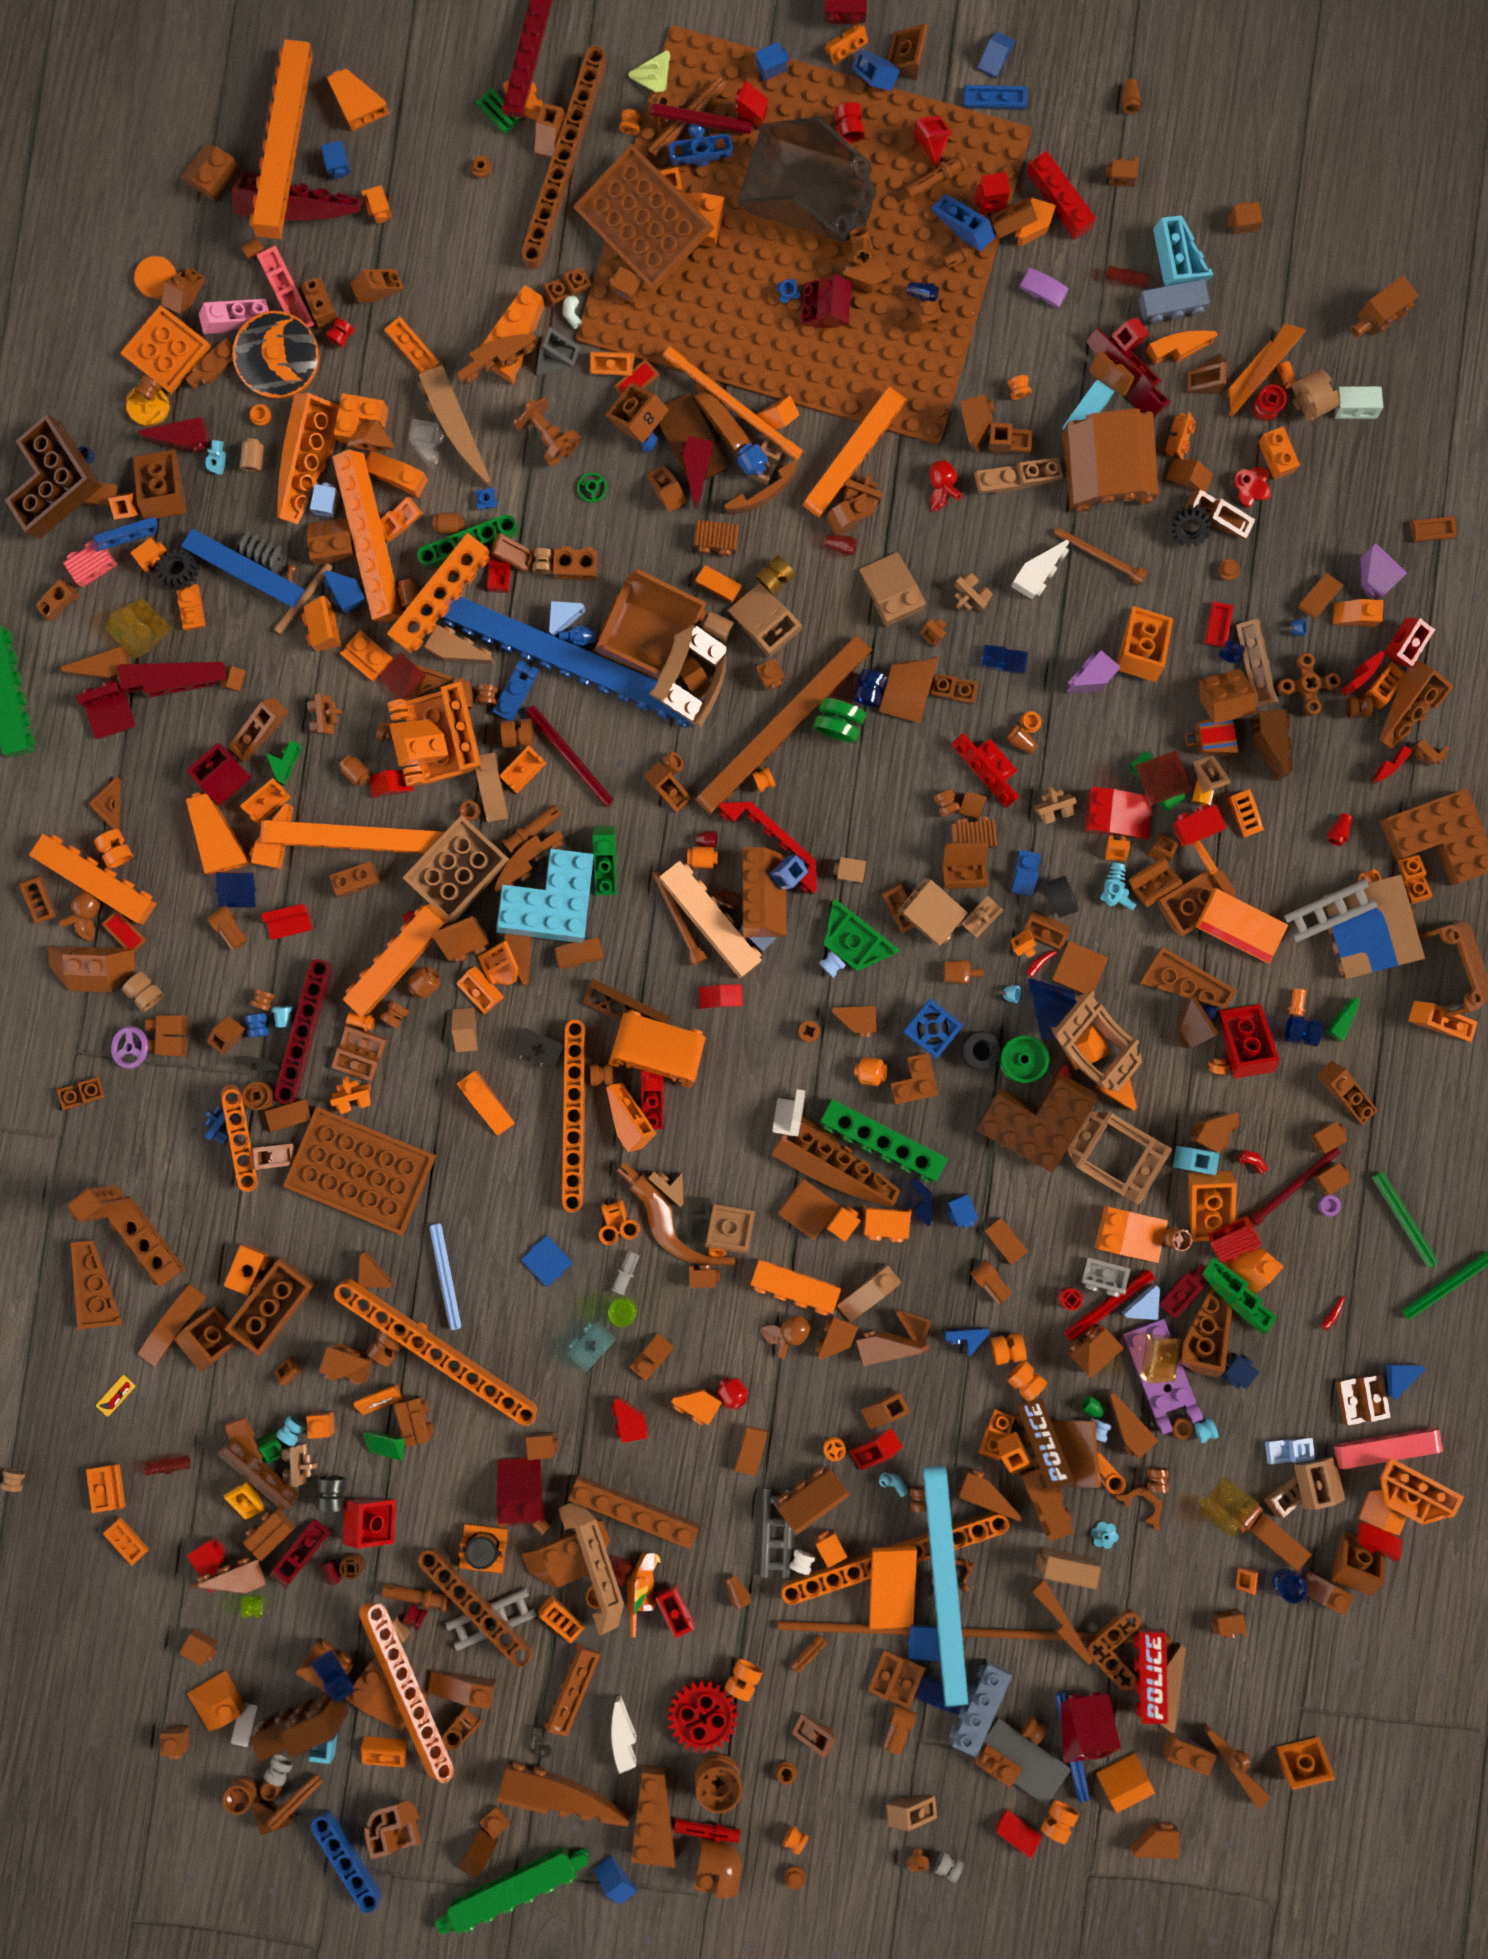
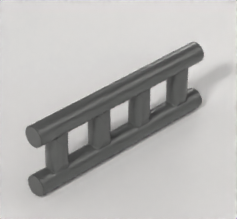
M763 1488L760 1577H769V1570L782 1571V1578H790L792 1529L783 1518L771 1517V1504L776 1503L779 1497L772 1495V1488ZM785 1489V1492L790 1493L794 1489ZM771 1526L784 1527L783 1540L770 1539ZM770 1548L783 1549L782 1562L769 1561Z

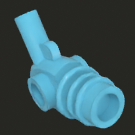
M1112 863L1110 869L1113 871H1109L1112 875H1107L1110 879L1105 880L1104 891L1100 899L1109 906H1115L1119 902L1133 911L1137 903L1127 898L1129 890L1124 889L1125 883L1121 882L1125 880V878L1121 877L1125 876L1122 873L1126 872L1125 865Z

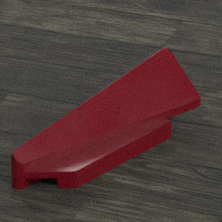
M1099 328L1095 329L1087 339L1088 345L1096 355L1097 353L1104 352L1116 365L1122 364L1134 376L1126 396L1135 408L1140 409V413L1152 412L1153 419H1155L1172 402L1156 388L1162 380L1132 350L1123 352L1111 335L1107 337Z
M223 662L117 665L121 690L125 694L143 690L148 698L212 687L216 685V681L227 679Z

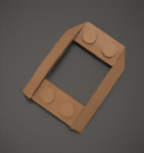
M691 625L684 629V631L674 635V643L669 657L658 677L656 686L649 694L701 728L718 697L726 672V646L697 626ZM689 649L716 667L712 682L702 702L674 683L681 671Z
M1088 991L1075 998L1077 1001L1075 1006L1057 1027H1051L1068 1056L1086 1075L1101 1087L1119 1092L1142 1063L1141 1054L1137 1052L1139 1041L1133 1039L1122 1030L1110 1017L1102 1004L1097 1003L1093 997L1094 992ZM1091 1022L1111 1043L1121 1050L1104 1074L1099 1072L1074 1044Z
M1093 1111L1087 1116L1067 1151L1078 1169L1139 1205L1146 1198V1193L1165 1161L1169 1159L1172 1148L1157 1141L1110 1111ZM1107 1125L1146 1147L1125 1184L1086 1161Z

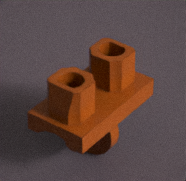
M868 473L866 479L858 476L856 482L847 479L844 501L847 500L848 502L866 493L873 509H875L877 504L881 503L883 492L876 490L878 483L871 481L873 475Z
M316 694L314 695L315 699L307 702L309 713H316L317 720L310 721L309 723L310 731L334 735V724H337V716L343 715L341 709H336L335 702H332L331 696Z

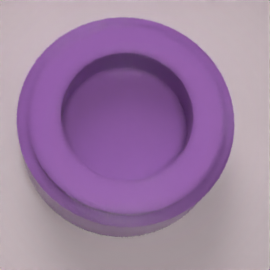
M1324 1195L1318 1201V1210L1325 1216H1335L1340 1212L1341 1202L1334 1195Z

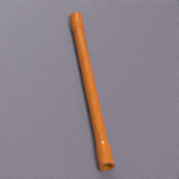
M669 346L663 354L665 359L684 371L778 445L792 459L798 461L804 452L801 448L782 436L693 366L674 348Z

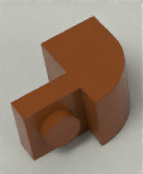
M991 423L989 449L992 452L1009 455V452L1031 454L1032 430L1012 429L1013 424Z
M866 493L848 502L845 500L828 512L826 519L835 537H838L854 529L855 523L875 514V511Z

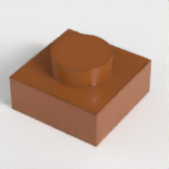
M496 1805L480 1819L479 1823L494 1839L510 1825L511 1821Z

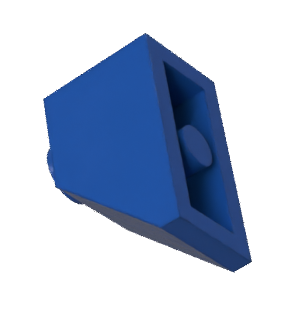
M859 48L852 67L871 86L892 91L900 71L890 61L863 48Z

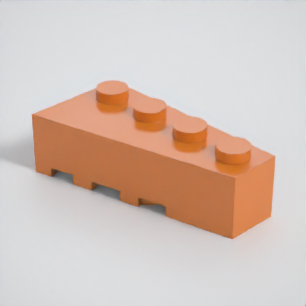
M524 285L481 346L507 336L533 334L545 306L543 297ZM525 353L518 357L519 360L512 366L508 367L506 365L502 368L497 361L495 362L496 366L491 370L514 385Z

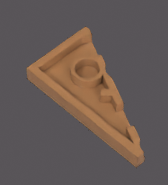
M1180 1643L1167 1661L1168 1724H1160L1172 1733L1175 1732L1186 1652V1648Z

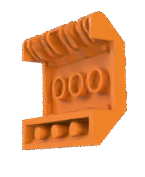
M461 681L443 686L441 691L408 701L398 699L387 703L389 713H394L390 715L391 720L407 719V722L430 719L444 734L448 755L438 762L422 763L414 767L404 768V775L414 774L404 777L406 787L439 782L470 773L481 766Z

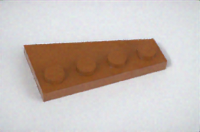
M1161 946L1139 982L1140 984L1184 997H1196L1198 1001L1224 1009L1227 1008L1237 992L1236 989Z
M95 1241L71 1242L77 1330L122 1325L123 1322Z

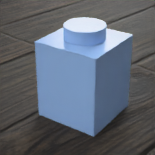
M329 483L315 484L310 510L314 515L335 518L340 493L334 488V485Z

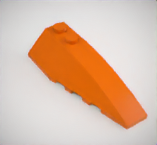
M310 393L294 395L281 457L277 518L293 524L299 523L309 502L308 498L312 490H314L315 484H318L316 481L320 473L324 471L329 455H332L337 440L334 431L339 405Z

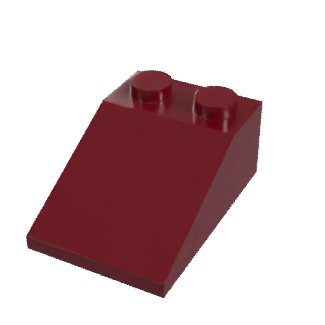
M526 1457L497 1460L496 1505L498 1526L507 1527L544 1523L541 1459L528 1460Z

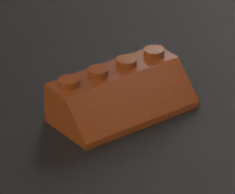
M743 847V937H787L786 889L781 890L769 874L771 870H774L785 859V855L765 847Z

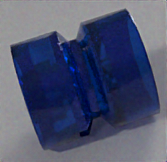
M862 669L858 680L860 685L856 686L852 699L867 706L878 707L882 696L880 690L885 688L888 678L879 672Z
M1290 1014L1285 1028V1041L1297 1044L1302 1041L1304 1045L1317 1047L1322 1037L1323 1021L1315 1018L1305 1020L1304 1016Z
M1282 1568L1272 1578L1274 1590L1288 1603H1300L1307 1596V1583L1292 1569Z

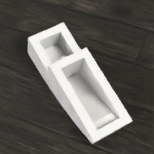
M619 1695L616 1697L612 1718V1746L618 1771L622 1773L636 1767L637 1759L631 1744L636 1743L637 1735L623 1699Z

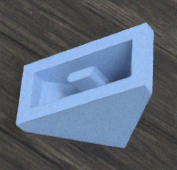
M551 601L550 634L557 637L559 631H564L586 612L582 603Z
M1152 1284L1121 1311L1123 1316L1127 1318L1158 1320L1159 1287Z

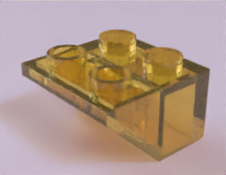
M142 598L112 612L105 629L135 659L150 652L172 630V627Z

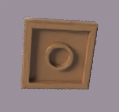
M713 1204L705 1247L748 1254L755 1211Z

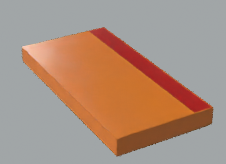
M1214 888L1195 927L1266 963H1270L1288 925Z

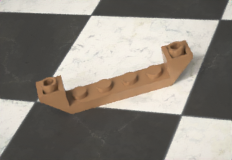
M571 1502L559 1507L558 1510L564 1529L575 1528L601 1608L600 1611L592 1615L598 1634L603 1635L619 1626L624 1603L596 1518L584 1506Z

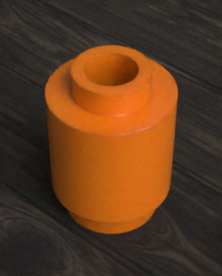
M693 847V849H688L687 865L693 866V868H713V864L718 863V851H714V847Z

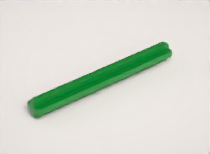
M1384 1172L1374 1174L1372 1179L1426 1266L1431 1268L1439 1263L1438 1259Z
M1488 1251L1402 1309L1404 1317L1411 1320L1488 1266Z

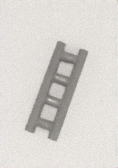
M1367 880L1359 881L1284 915L1287 923L1294 921L1299 930L1298 933L1293 935L1295 941H1302L1378 907L1376 900L1368 901L1363 889L1369 887ZM1355 893L1360 905L1348 910L1343 898ZM1335 903L1340 914L1327 919L1322 908ZM1315 912L1319 924L1307 928L1302 917Z
M527 1588L490 1603L511 1627L538 1616L536 1609L533 1608L528 1611L523 1598L529 1596ZM515 1602L520 1615L508 1619L503 1607ZM481 1607L474 1610L473 1612H480ZM466 1614L446 1622L448 1631L455 1628L460 1641L454 1643L456 1651L488 1638L481 1630L468 1637L463 1624L471 1620Z

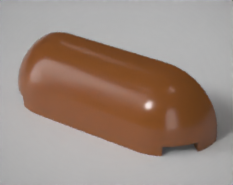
M701 392L693 395L700 410L737 459L739 456L737 452L750 443L745 432L723 402L712 393Z

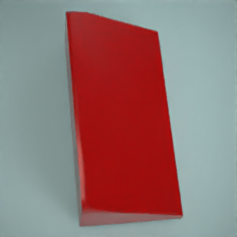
M1006 1809L994 1826L995 1831L1029 1858H1032L1043 1837L1008 1809Z

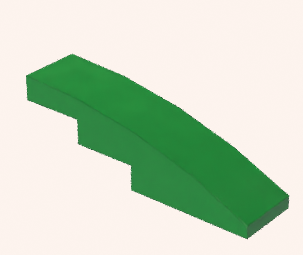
M1213 1257L1202 1275L1230 1307L1265 1335L1277 1316L1261 1305L1263 1300L1247 1288L1248 1282Z

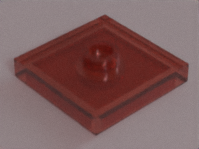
M1177 750L1135 765L1150 806L1192 791Z

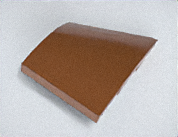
M938 657L922 661L911 660L907 663H893L879 712L920 723Z

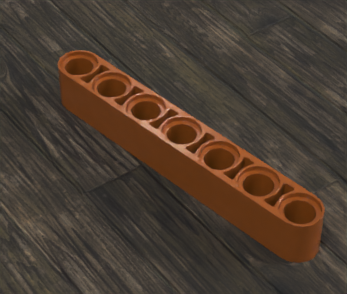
M428 1549L420 1554L418 1563L421 1569L514 1665L519 1667L525 1666L533 1656L531 1646L438 1550ZM427 1554L434 1556L435 1562L433 1565L426 1563L425 1557ZM442 1570H447L450 1573L449 1581L442 1580L440 1576ZM458 1585L464 1587V1597L456 1594L455 1589ZM473 1601L480 1604V1612L472 1611L471 1603ZM488 1617L496 1621L495 1628L492 1629L486 1625ZM506 1633L511 1636V1644H504L502 1642V1634ZM517 1650H524L527 1653V1659H518Z

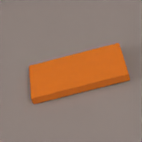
M916 1546L872 1548L870 1629L906 1628L913 1625Z

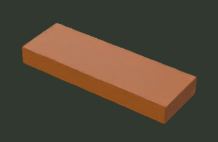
M400 316L384 329L385 333L420 373L441 366L437 358Z

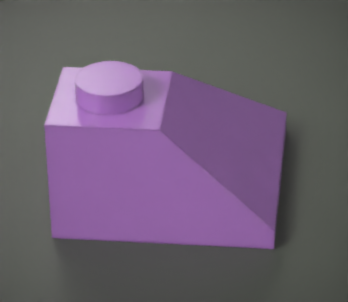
M1374 544L1361 556V587L1371 599L1379 600L1407 574L1377 544Z

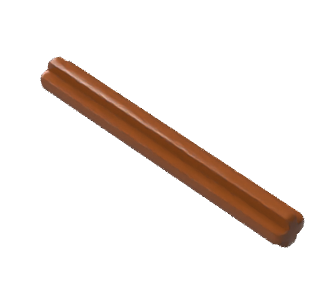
M717 77L687 109L702 112L726 87V82L721 77ZM675 120L648 147V153L653 158H657L690 123Z

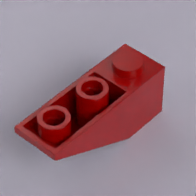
M641 1070L642 1112L653 1129H663L664 1076Z

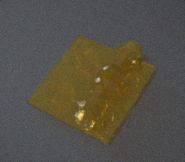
M1224 1478L1210 1498L1206 1499L1204 1497L1200 1500L1201 1510L1199 1512L1231 1538H1234L1259 1503L1227 1478Z

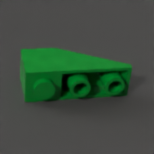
M594 826L595 894L617 895L616 826Z

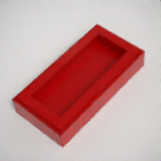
M1212 602L1204 644L1221 648L1226 647L1234 605Z

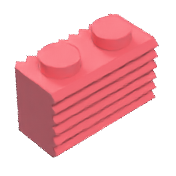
M93 540L86 543L85 548L80 552L70 553L67 556V560L63 562L72 578L81 587H85V585H88L118 565L108 549L96 552L93 547Z

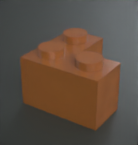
M929 1053L906 1058L910 1079L890 1083L895 1105L938 1096Z

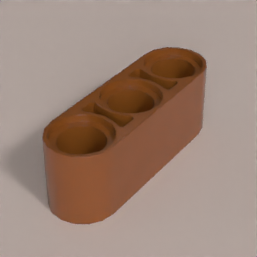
M1264 1513L1259 1516L1249 1529L1297 1571L1312 1556L1311 1553Z

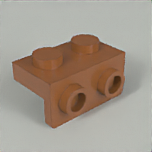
M1164 857L1129 879L1133 893L1146 907L1183 885L1181 878L1169 867L1168 861Z

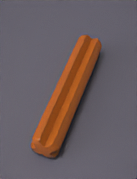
M314 1774L267 1820V1825L272 1830L280 1826L322 1784V1779L317 1774Z

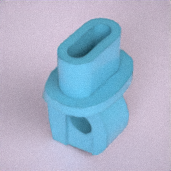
M212 440L211 449H207L209 455L206 458L205 464L208 470L216 474H223L226 458L225 451H223L224 442Z

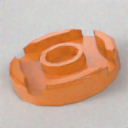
M159 256L145 258L139 263L135 270L134 279L136 286L144 296L160 300L163 297L165 282L175 276L177 272L169 260Z

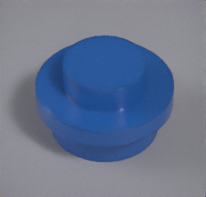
M651 432L650 436L643 443H640L643 446V452L648 451L651 453L658 439L654 432Z

